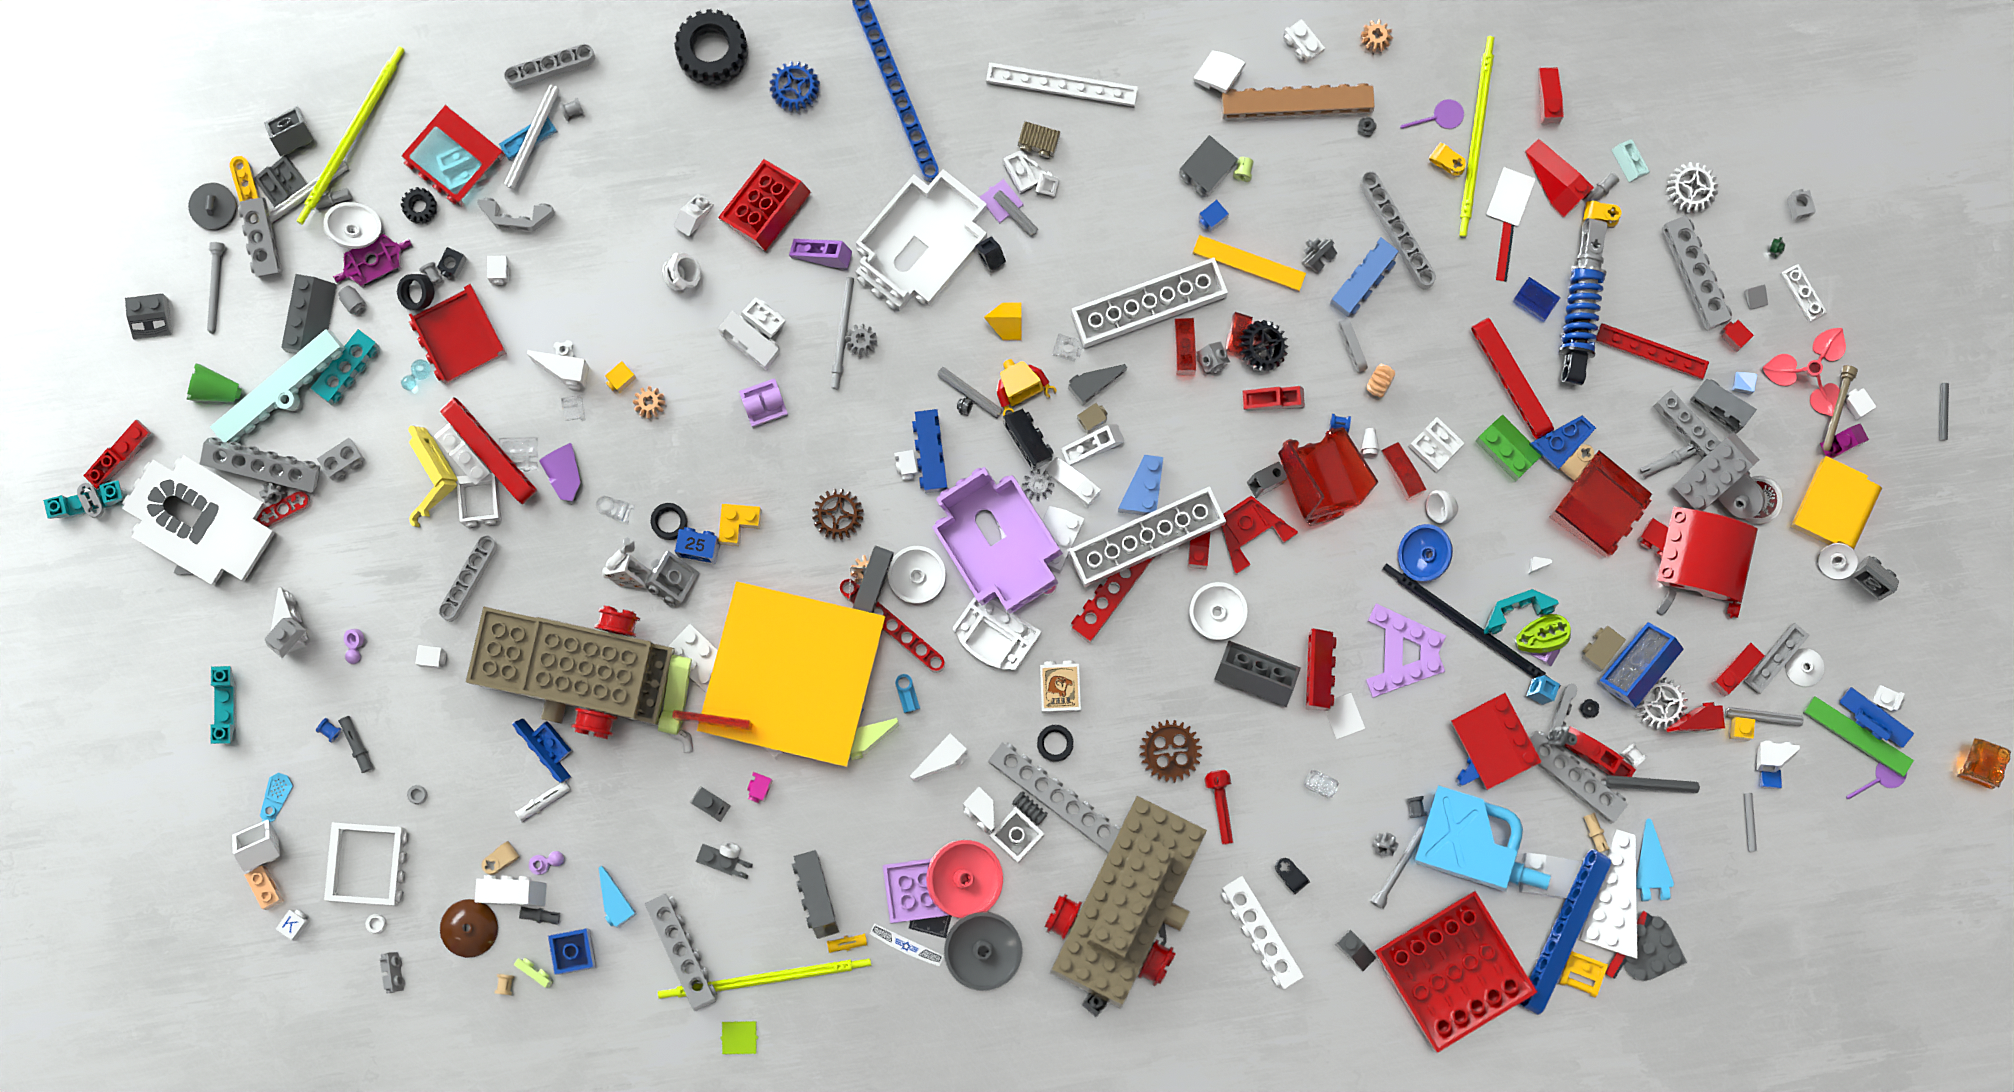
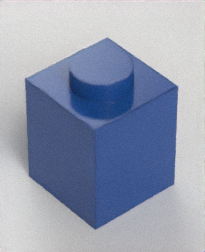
M1215 200L1199 213L1198 218L1200 220L1198 222L1205 230L1208 229L1211 232L1228 218L1229 213L1218 200Z

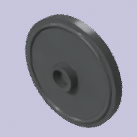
M213 182L206 183L196 188L191 194L188 203L189 214L199 226L206 229H218L228 224L233 218L236 211V200L233 193L226 186Z

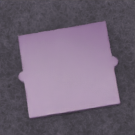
M1004 179L993 187L990 186L989 190L979 197L987 204V209L998 223H1001L1010 216L994 199V195L999 190L1018 208L1024 205Z

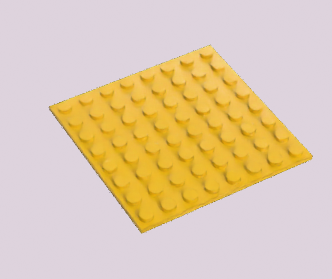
M736 581L697 731L847 767L885 616ZM724 725H731L734 728L725 727ZM740 727H746L750 730L741 729Z

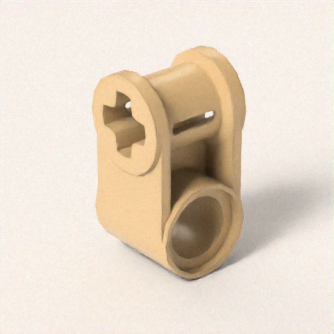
M1587 444L1581 445L1560 467V470L1575 481L1594 457V449ZM1586 450L1588 452L1587 456L1583 458L1581 456L1582 452Z
M507 841L484 858L481 866L485 873L495 875L515 862L520 856L509 841ZM489 861L492 862V863L495 862V864H494V868H495V869H494V870H491L490 868L487 869L488 866H489V865H488V862H489Z

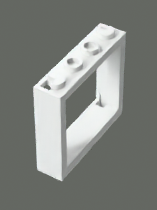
M332 822L324 900L398 906L402 896L399 886L400 882H403L404 877L401 865L405 862V851H403V844L407 842L405 828ZM343 830L395 833L389 899L336 895Z

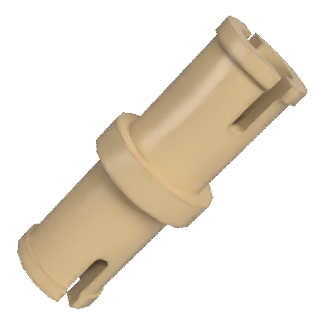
M1592 813L1583 817L1590 831L1589 836L1593 839L1597 851L1602 853L1609 850L1610 848L1603 834L1604 829H1601L1596 814Z

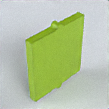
M756 1021L722 1022V1036L720 1037L722 1040V1054H757L756 1039H758V1036H756Z

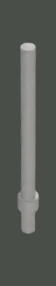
M853 277L846 278L835 364L832 365L831 371L833 373L831 388L839 389L840 376L843 374L844 366H842L854 283Z

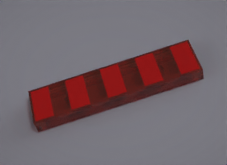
M674 710L672 718L678 721L752 730L753 725L751 721L745 719Z

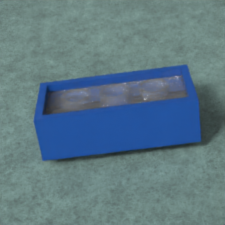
M1647 622L1600 679V682L1609 693L1636 708L1684 648L1676 637Z

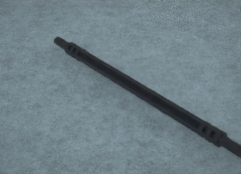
M1385 564L1382 570L1397 579L1399 584L1531 675V677L1537 678L1546 674V672L1529 662L1490 633L1485 634L1484 629L1425 589L1418 582L1408 577L1405 573L1401 574L1389 564Z

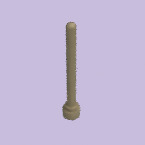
M1844 365L1841 371L1843 382L1823 448L1825 451L1831 449L1850 382L1857 376L1858 369L1850 365Z

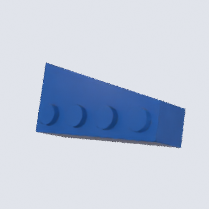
M938 410L915 412L916 421H912L913 433L917 432L918 439L914 440L916 451H920V458H917L918 470L922 469L923 477H919L920 488H924L925 493L943 491L948 488Z

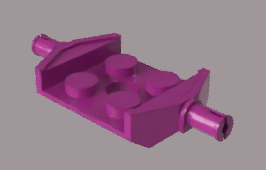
M381 234L371 245L345 252L343 256V272L333 276L336 283L350 278L363 288L365 287L364 284L396 268L401 269V252L412 246L409 238L398 244L385 234ZM369 255L376 256V261L373 264H368L366 261Z

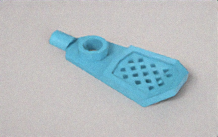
M277 773L269 777L260 812L262 822L269 820V822L275 821L293 788L289 776ZM269 807L273 809V812L271 814H267L266 812L267 808Z

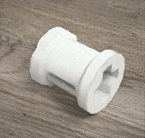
M1632 743L1621 754L1626 756L1632 762V767L1635 768L1647 756L1643 755L1635 747V743Z

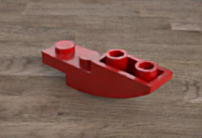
M134 420L113 446L107 448L83 476L98 489L99 485L106 483L142 448L141 444L151 432L139 420Z
M1569 726V732L1577 736V743L1575 745L1565 744L1566 748L1587 763L1594 764L1608 775L1633 776L1636 769L1625 762L1621 755L1589 735Z

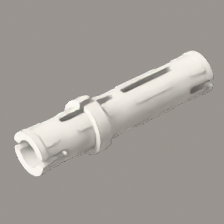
M564 781L534 801L533 799L530 800L529 804L515 813L519 820L523 822L533 814L540 813L541 809L571 790Z

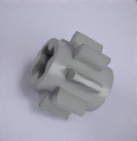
M271 482L261 485L263 490L259 491V494L265 503L275 504L282 500L281 494H284L285 491L281 485Z
M1379 833L1373 846L1376 847V852L1379 855L1388 856L1390 854L1393 856L1399 843L1395 842L1396 837L1391 833H1384L1383 835Z

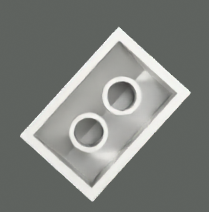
M1049 506L1042 521L1063 554L1047 565L1051 570L1061 573L1069 556V549L1073 547L1082 528L1084 518L1067 510Z

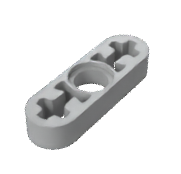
M1349 318L1339 321L1342 335L1356 370L1361 372L1368 369L1367 362Z

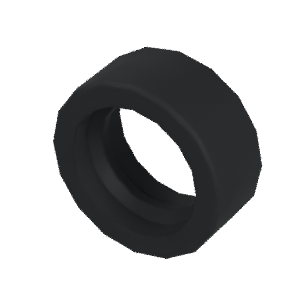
M405 275L398 283V300L406 309H425L434 299V286L426 275ZM413 281H417L422 289V296L418 303L412 301L409 293L410 285Z
M663 503L652 512L650 523L658 537L664 540H674L678 537L679 529L684 530L687 527L688 520L680 506L674 503ZM667 510L676 512L680 517L678 529L670 533L662 531L658 526L660 514Z
M1053 724L1045 727L1040 732L1037 739V748L1044 759L1051 762H1059L1065 760L1071 754L1074 740L1067 728ZM1052 732L1063 734L1067 741L1065 750L1057 755L1049 753L1044 747L1045 737Z

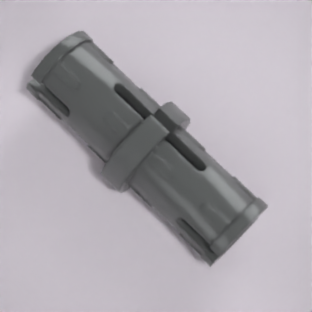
M521 906L519 919L558 925L560 913L546 911L543 908L533 909Z

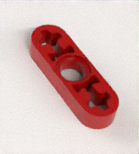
M302 491L295 492L278 503L264 508L259 514L257 521L265 527H271L306 509L310 504V498ZM299 496L305 498L303 500L304 504H294L293 506L295 507V509L293 510V507L289 503V501L291 500L292 503H295L298 501ZM282 504H286L289 510L286 514L282 515L278 509ZM274 509V512H275V514L278 516V518H276V517L273 515V516L269 517V522H268V523L265 522V521H262V519H264V516H263V515H264V514H267L268 516H270V515L274 514V513L271 511V510Z

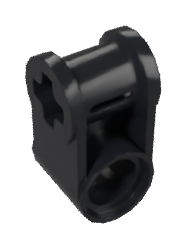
M1282 858L1275 863L1276 872L1295 895L1310 883L1306 875L1290 859ZM1281 862L1289 864L1287 866L1288 871L1280 870L1282 867Z

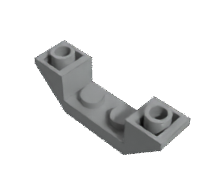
M492 198L477 200L479 207L496 228L534 232L555 216V210L551 205L540 203L539 206L534 205L532 220L526 216H519V219L511 218L507 214H500L499 217L497 201Z

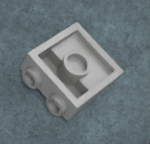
M667 551L657 568L653 569L645 585L649 587L648 591L651 594L662 596L664 603L667 605L677 606L684 600L699 572L670 551Z

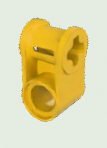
M1439 143L1429 157V160L1434 165L1444 169L1453 176H1460L1465 170V158L1443 143ZM1460 164V167L1454 168V165Z
M1588 201L1585 204L1583 222L1586 218L1606 222L1607 227H1614L1618 224L1622 212L1620 207L1614 204Z

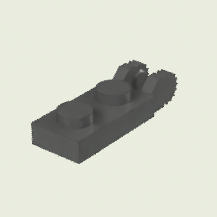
M703 843L695 861L726 874L736 875L747 879L748 875L735 870L737 863L747 868H751L753 865L739 859V857H726L720 853L719 849Z

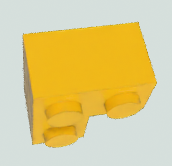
M722 504L719 544L739 546L741 528L760 529L761 508L758 506Z

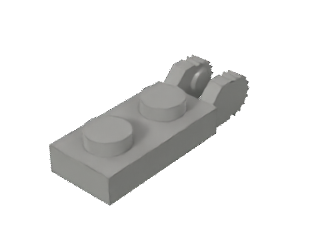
M1571 683L1565 687L1550 731L1555 727L1566 726V722L1563 721L1565 715L1570 714L1572 704L1569 703L1571 699L1576 697L1578 689L1576 685Z

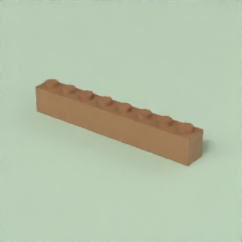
M1360 83L1357 86L1341 84L1338 87L1321 85L1319 88L1302 86L1301 89H1293L1290 86L1274 90L1273 87H1267L1263 90L1247 88L1244 91L1229 89L1226 94L1222 92L1221 97L1223 119L1371 113L1375 107L1373 85L1368 86L1367 83Z

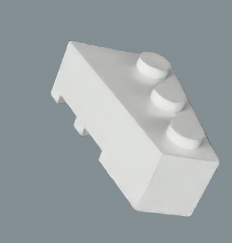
M734 311L728 315L718 328L724 339L765 370L768 369L780 353L779 348H777L779 345L775 341L766 339L763 336V332L756 327L753 328L745 318L738 316Z
M484 875V879H476L475 902L545 906L547 883L531 881V877L520 876L519 880H513V876H502L500 880L496 879V876Z

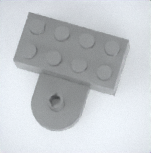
M1734 432L1726 437L1673 486L1695 510L1704 511L1718 498L1734 516L1748 519L1756 516L1765 504V495L1762 488L1747 473L1760 459Z

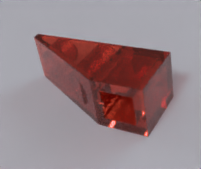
M1175 318L1176 375H1195L1194 318Z

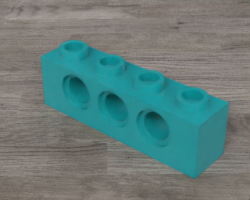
M359 329L345 344V350L342 351V355L329 364L310 388L330 405H333L334 402L337 403L342 398V392L354 383V377L365 369L369 358H373L378 352L377 348L379 345ZM359 349L363 351L360 357H354L355 351ZM344 365H351L348 372H342ZM334 379H338V385L336 387H331V381Z

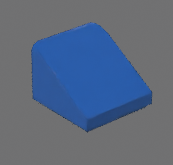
M1781 770L1777 772L1761 771L1760 788L1781 789Z

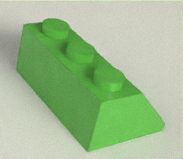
M1501 415L1476 439V442L1515 481L1542 457L1529 445L1531 442L1504 415Z

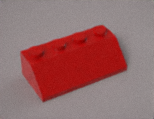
M1312 628L1308 635L1306 710L1329 711L1330 707L1334 706V695L1331 694V687L1335 686V675H1332V668H1335L1336 656H1332L1333 649H1336L1337 639L1333 637V632Z

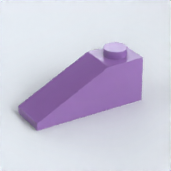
M793 239L789 256L828 267L848 268L852 250L843 241Z

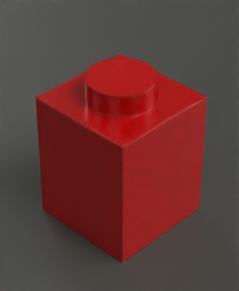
M1739 320L1735 323L1730 321L1723 328L1725 332L1721 335L1736 352L1754 336Z

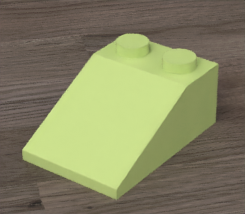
M897 718L857 728L849 758L852 760L863 758V754H867L899 726Z

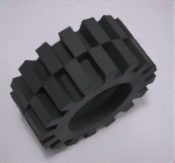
M416 187L415 190L413 188L409 189V193L406 191L404 193L405 197L401 199L403 201L401 207L405 216L411 222L414 221L417 224L419 222H422V224L426 223V220L430 221V217H434V212L437 211V202L431 192ZM416 199H423L426 202V207L421 212H415L412 209V203Z

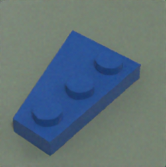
M1581 415L1531 442L1529 445L1558 470L1591 435L1596 427Z

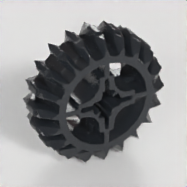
M1266 320L1261 322L1255 321L1253 324L1247 325V328L1242 331L1244 335L1239 337L1243 341L1238 345L1242 347L1239 354H1244L1245 357L1242 360H1248L1247 366H1253V370L1260 369L1261 372H1264L1266 370L1271 371L1284 362L1283 356L1288 354L1284 349L1289 347L1284 341H1287L1288 338H1283L1282 336L1285 331H1278L1279 325L1274 326L1272 321L1268 323ZM1262 344H1264V345H1265V344H1269L1268 346H1265L1264 348H1263V347H1260V348L1258 347V346H1261Z

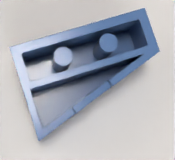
M1144 455L1118 508V512L1144 516L1157 510L1163 457Z

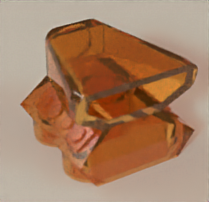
M1974 738L1969 756L1958 771L1957 776L1989 789L1999 788L2004 779L2007 763L2010 761L2011 751L1991 742Z

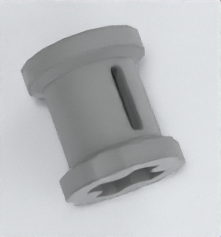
M578 98L567 104H560L566 120L577 113L583 114Z
M430 262L422 266L419 271L426 275L434 286L442 281V277L439 276L435 269L436 264Z

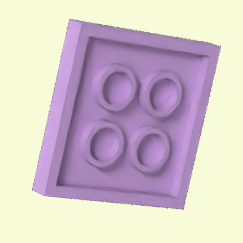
M931 859L883 865L890 924L948 916V914L941 911L934 904L927 889L926 877Z

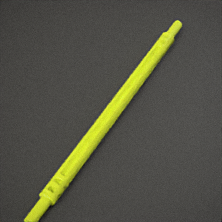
M1493 36L1487 37L1486 50L1482 57L1481 76L1460 218H1462L1460 237H1467L1469 220L1472 218V206L1474 203L1479 156L1494 60L1493 47L1495 37Z
M398 46L391 60L387 61L305 201V207L296 220L297 223L303 225L311 210L315 209L397 69V63L405 51L402 47Z
M870 958L856 961L849 959L840 962L708 982V985L712 984L717 992L852 971L855 968L871 966ZM703 983L693 985L694 991H700L703 988ZM677 986L676 989L658 991L659 999L678 996V998L687 997L682 986Z

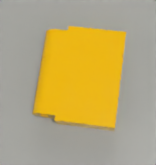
M1825 456L1821 459L1791 527L1828 545L1842 543L1854 550L1882 487L1868 480V475Z

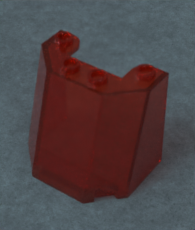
M1344 427L1338 429L1331 428L1325 433L1326 436L1321 442L1308 443L1299 448L1298 440L1289 439L1283 443V447L1278 452L1301 514L1309 526L1339 519L1344 515L1345 510L1359 506L1378 484V479Z
M1598 450L1549 518L1603 557H1606L1608 554L1613 555L1619 547L1616 544L1623 535L1627 537L1632 531L1631 524L1634 520L1638 522L1644 512L1641 510H1645L1652 500L1649 498L1652 493L1603 452Z

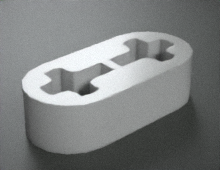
M89 483L81 484L77 489V495L86 514L92 518L101 517L104 513V506L95 487ZM85 488L91 490L89 492L90 499H88L86 495H83V493L85 492ZM92 502L95 506H99L97 513L90 512L93 509Z

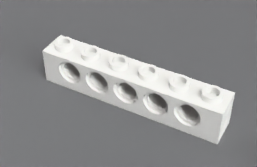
M1243 876L1223 887L1222 898L1226 904L1230 902L1233 907L1231 910L1236 920H1241L1244 925L1241 929L1246 937L1250 936L1254 942L1251 944L1257 954L1261 953L1264 958L1262 960L1264 967L1267 971L1271 970L1274 974L1272 979L1278 988L1281 986L1282 989H1285L1303 978L1302 972ZM1237 895L1245 897L1246 902L1244 905L1236 904L1235 897ZM1248 911L1255 913L1256 919L1254 922L1246 920L1245 915ZM1258 928H1263L1266 931L1264 939L1256 937V930ZM1268 945L1275 946L1276 954L1274 956H1269L1266 953ZM1278 962L1286 964L1287 969L1284 973L1277 971L1276 965Z

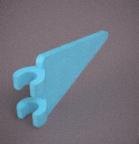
M1647 819L1637 871L1636 889H1641V901L1651 900V888H1660V900L1671 899L1670 888L1674 886V882L1651 819Z

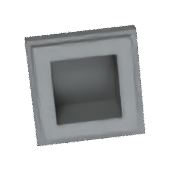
M1765 284L1748 288L1744 291L1749 310L1768 305Z

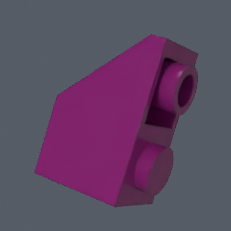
M1861 423L1836 434L1829 451H1825L1823 448L1825 441L1820 443L1825 455L1833 459L1869 441V438Z

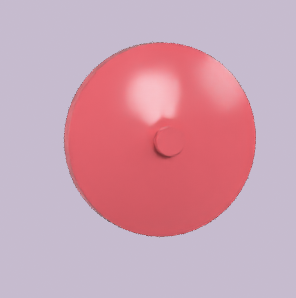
M972 840L953 841L939 849L931 859L926 877L927 889L934 904L950 916L962 918L974 912H986L996 903L1003 886L1002 867L993 851L982 843Z

